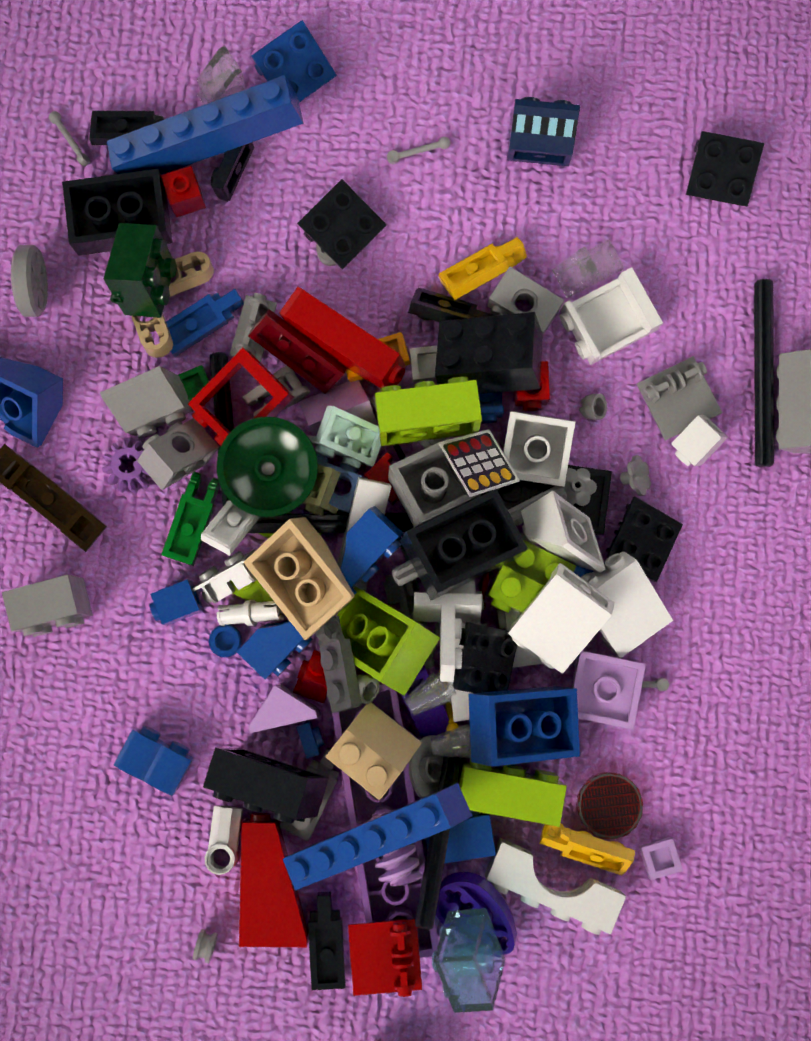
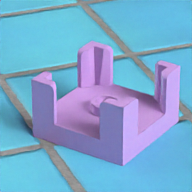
M581 651L573 661V667L576 668L572 688H577L578 718L634 730L646 664Z

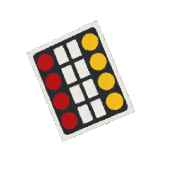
M489 429L438 443L469 497L520 482Z

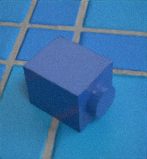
M187 579L150 594L153 602L149 603V607L155 621L160 620L162 625H170L204 611L197 591H192V588L195 587L193 581Z

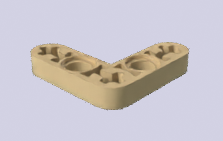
M197 251L175 259L177 264L176 279L169 285L170 297L204 284L212 278L214 268L207 254ZM201 265V270L195 271V266ZM184 270L186 277H183L180 271ZM163 312L161 318L153 317V319L146 322L140 321L141 316H132L140 342L149 356L154 358L164 357L172 350L173 340ZM150 332H157L159 344L154 345V339Z

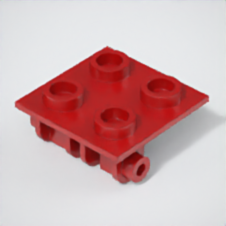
M415 919L348 924L353 996L398 992V996L407 997L412 995V991L422 990L418 930L415 925Z

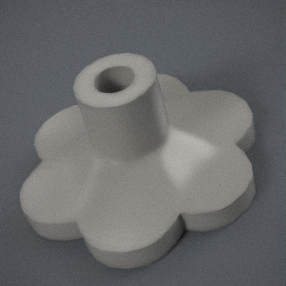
M636 455L632 457V461L628 462V471L622 472L620 479L623 485L630 484L631 488L636 490L639 496H644L646 490L650 489L651 486L648 476L649 468L647 463L642 462L641 457Z
M572 468L567 469L565 486L563 487L567 494L566 501L572 505L575 503L579 506L587 505L590 502V495L595 493L597 489L596 483L590 479V472L584 468H580L577 471ZM575 483H578L580 488H576Z

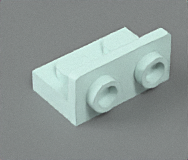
M327 405L317 435H308L311 443L316 446L315 452L331 458L336 454L343 457L341 463L348 464L357 469H360L361 465L374 466L381 448L379 427L335 406Z

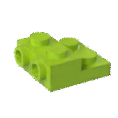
M524 540L528 550L519 558L501 566L487 597L493 599L491 605L501 611L509 613L513 609L522 614L550 580L552 572L559 563L574 572L576 565Z

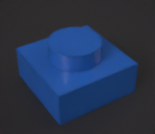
M311 721L297 726L296 728L306 758L320 755V746L325 745L319 726L313 728Z

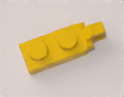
M518 237L496 247L492 243L440 272L438 275L440 282L452 298L456 300L527 258L524 244Z
M560 823V827L544 824L541 831L539 844L560 850V856L621 876L625 874L634 861L635 850L625 847L622 843L616 841L608 842L593 837L592 834L586 831H575L565 828L562 823Z

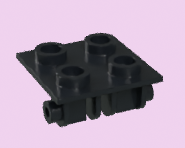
M701 131L700 139L696 141L694 148L696 155L686 195L748 207L764 143Z
M343 179L297 223L305 231L303 233L310 242L314 241L342 270L387 226Z
M634 496L631 503L626 505L627 510L622 522H618L620 527L619 530L614 531L616 536L610 548L607 547L606 552H608L606 558L624 551L638 561L647 578L657 582L683 524Z
M470 622L465 623L459 645L464 646L462 649L461 669H455L453 689L471 693L508 690L517 644L513 641L512 636L508 634L509 631Z

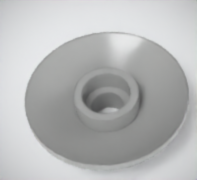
M433 735L419 739L422 744L409 761L410 780L420 798L437 792L439 787L446 742L440 737Z

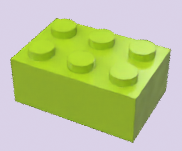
M456 377L449 379L447 384L435 385L433 381H423L416 383L415 388L401 389L399 385H391L381 388V392H375L381 446L458 437L479 432L482 415L477 380L468 381L467 377Z
M355 586L353 588L357 592L355 598L337 614L344 638L350 639L354 664L379 682L405 696L440 637Z
M471 758L470 763L462 761L458 784L471 811L560 827L567 786L559 780V776L555 775L554 772L536 769L535 775L525 773L526 770L517 765H503L502 769L473 763Z

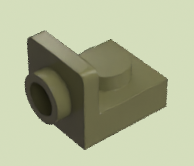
M318 464L315 485L310 495L303 502L306 504L305 511L323 517L324 512L336 515L338 508L330 505L329 502L340 472Z

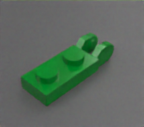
M195 471L192 473L185 494L181 496L161 556L194 566L202 544L201 533L209 524L215 506L213 503L220 487L219 480L213 478L208 485L204 501L194 498L202 480L201 473Z

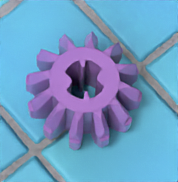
M128 438L123 439L122 449L113 443L111 448L115 454L113 456L104 454L103 456L105 460L111 462V464L102 467L104 473L111 474L107 479L108 484H117V490L122 493L128 486L130 492L133 494L138 493V483L146 489L150 487L149 482L146 480L149 474L137 462L144 451L142 447L144 443L139 439L134 442L133 446ZM128 460L134 462L135 470L133 472L127 470L126 462Z

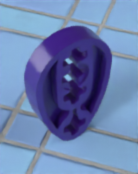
M456 872L445 877L441 881L436 910L438 920L454 935L481 950L497 955L511 953L514 950L517 937L515 922L509 906L498 890L486 878L471 872Z

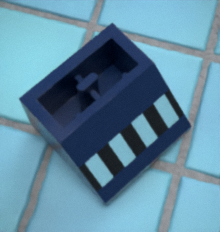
M535 97L515 99L509 129L507 161L569 167L573 155L580 105H574L567 100L543 102Z

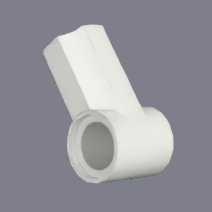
M214 805L209 845L204 857L207 869L213 874H225L237 864L243 808ZM217 849H224L228 852L230 862L227 866L222 867L216 864L214 853Z

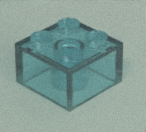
M486 908L448 911L444 926L440 928V940L437 949L432 954V966L434 971L438 972L442 981L443 994L445 998L449 999L454 1013L493 1011L506 959Z

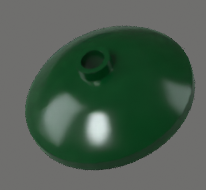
M257 417L238 425L223 441L217 457V476L224 494L236 507L254 516L276 517L293 511L310 495L317 478V456L310 439L299 427L277 417ZM266 463H271L275 467L271 475H266L262 472V467Z

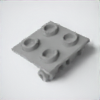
M694 356L636 384L665 441L682 433L698 415H706L711 419L722 414L703 376L707 373V369L703 362L697 363Z

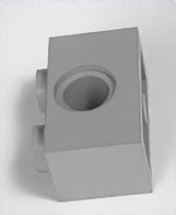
M509 267L489 297L487 307L491 309L490 312L493 315L527 313L518 310L515 305L517 301L525 300L532 307L528 312L536 313L544 335L561 309L564 300L514 268Z
M193 418L184 424L181 421L175 423L162 436L158 434L151 436L142 445L144 451L137 462L160 489L164 490L206 465L219 446Z

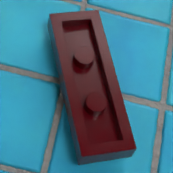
M270 309L267 310L248 334V337L324 394L345 373L346 367Z

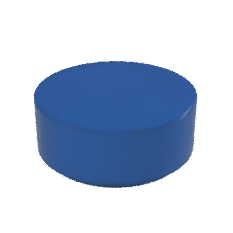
M220 625L209 636V646L212 652L220 657L234 656L242 647V635L234 626Z

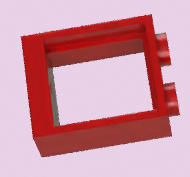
M243 347L188 403L194 410L191 414L192 417L204 428L209 425L217 433L214 439L220 446L230 431L204 405L242 366L274 397L254 418L276 417L295 397L250 351Z

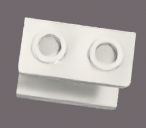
M632 267L620 273L619 277L614 281L573 302L570 300L565 302L560 310L562 313L560 314L562 325L567 332L572 331L577 340L575 347L578 354L583 360L587 358L590 365L652 334L663 324Z
M624 551L607 558L604 563V571H594L581 577L614 602L613 614L600 631L603 635L601 639L607 648L620 659L673 621L638 561Z
M559 563L542 590L520 617L514 619L508 634L512 636L513 641L523 649L528 648L538 655L540 661L550 669L555 668L563 674L612 616L614 602Z

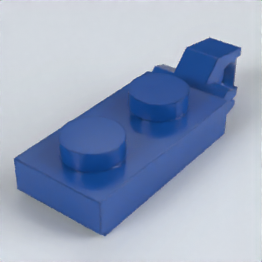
M236 289L222 297L219 293L212 296L208 294L166 321L173 340V347L170 352L174 357L222 328L234 318L232 312L244 305Z

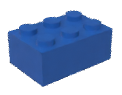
M550 686L468 693L471 762L492 767L580 757L577 688Z

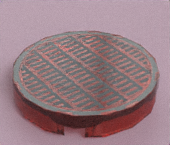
M602 772L591 776L583 784L577 795L576 809L580 821L589 832L600 838L617 839L627 836L637 827L642 817L643 800L639 789L630 779L619 773Z

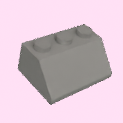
M811 349L779 354V365L777 366L779 396L776 400V406L779 412V427L776 431V439L780 450L811 454Z

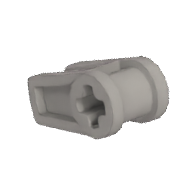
M288 366L281 368L273 374L295 396L284 409L300 402L310 393L308 387L301 384L295 374L296 372ZM287 381L289 382V384H290L291 387L293 388L292 391L290 390L289 386L287 385V383H286ZM260 384L242 396L246 405L253 406L261 403L263 399L271 394ZM264 403V406H263V407H261L260 409H258L257 411H255V412H254V417H255L268 403Z

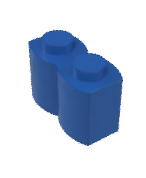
M143 725L142 729H132L114 766L173 796L194 757L188 754L190 749L176 741H172L170 745L159 739L161 734L150 727Z

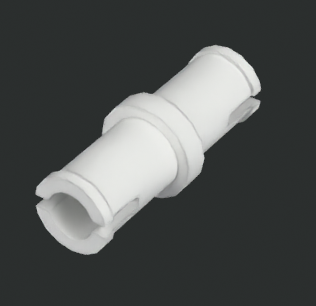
M246 600L243 604L219 605L217 608L219 610L217 612V620L221 626L240 623L254 626L262 621H282L285 617L284 615H279L284 613L274 601L256 602L255 600Z

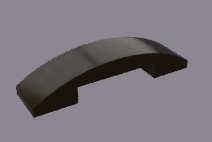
M4 444L0 448V483L7 489L12 490L60 529V532L87 552L107 526L9 446Z

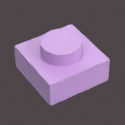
M671 836L639 846L650 880L683 871L674 839Z

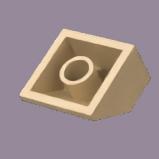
M371 702L364 706L325 757L380 801L404 770L422 742Z

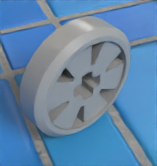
M19 245L13 253L11 262L13 297L17 309L24 317L41 316L47 304L48 283L46 266L41 251L35 245Z

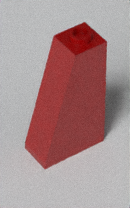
M297 287L279 312L287 323L347 369L379 388L398 385L403 379L407 366L398 352L302 288Z
M251 813L250 819L246 818L242 822L239 947L307 948L309 932L298 890L295 891L283 862V858L287 857L288 853L282 830L279 827V820L270 819V813Z

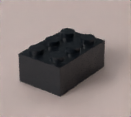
M159 169L62 182L69 244L78 256L110 252L119 223L157 225L167 244L173 243L167 194Z
M527 312L439 321L435 378L438 384H447L449 379L456 377H467L468 381L477 380L478 394L540 389L543 333L536 313Z
M497 489L406 531L400 540L430 600H434L519 558L528 550Z
M215 747L203 788L214 791L213 797L227 802H232L233 799L244 801L243 807L248 810L260 813L263 812V809L275 812V819L286 823H294V820L305 822V818L318 816L329 778L242 748Z

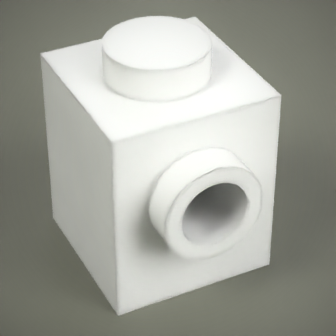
M698 415L671 444L677 449L675 455L687 466L690 464L700 466L722 445L728 436L706 415Z

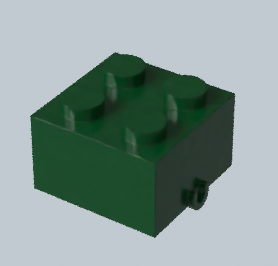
M119 223L103 278L112 293L110 300L119 305L124 315L161 318L164 305H167L169 302L171 278H174L176 275V260L172 258L167 241L163 239L157 225Z

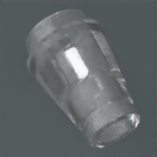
M440 672L436 675L432 673L409 696L404 698V701L412 714L416 716L419 713L450 702V697L457 693L451 682H440Z
M468 724L438 734L437 736H432L431 748L433 756L471 758L470 727Z

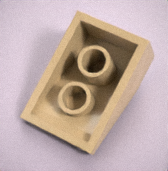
M306 517L289 519L243 562L304 640H308L355 598L328 545Z

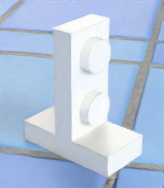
M414 592L413 620L440 622V682H454L455 669H461L462 648H455V639H461L462 622L480 623L482 594L446 593L434 600H430L427 593Z

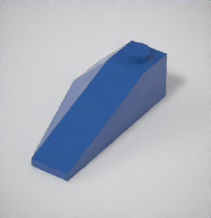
M0 357V420L5 423L4 429L12 436L38 448L45 440L63 406V378L38 366Z

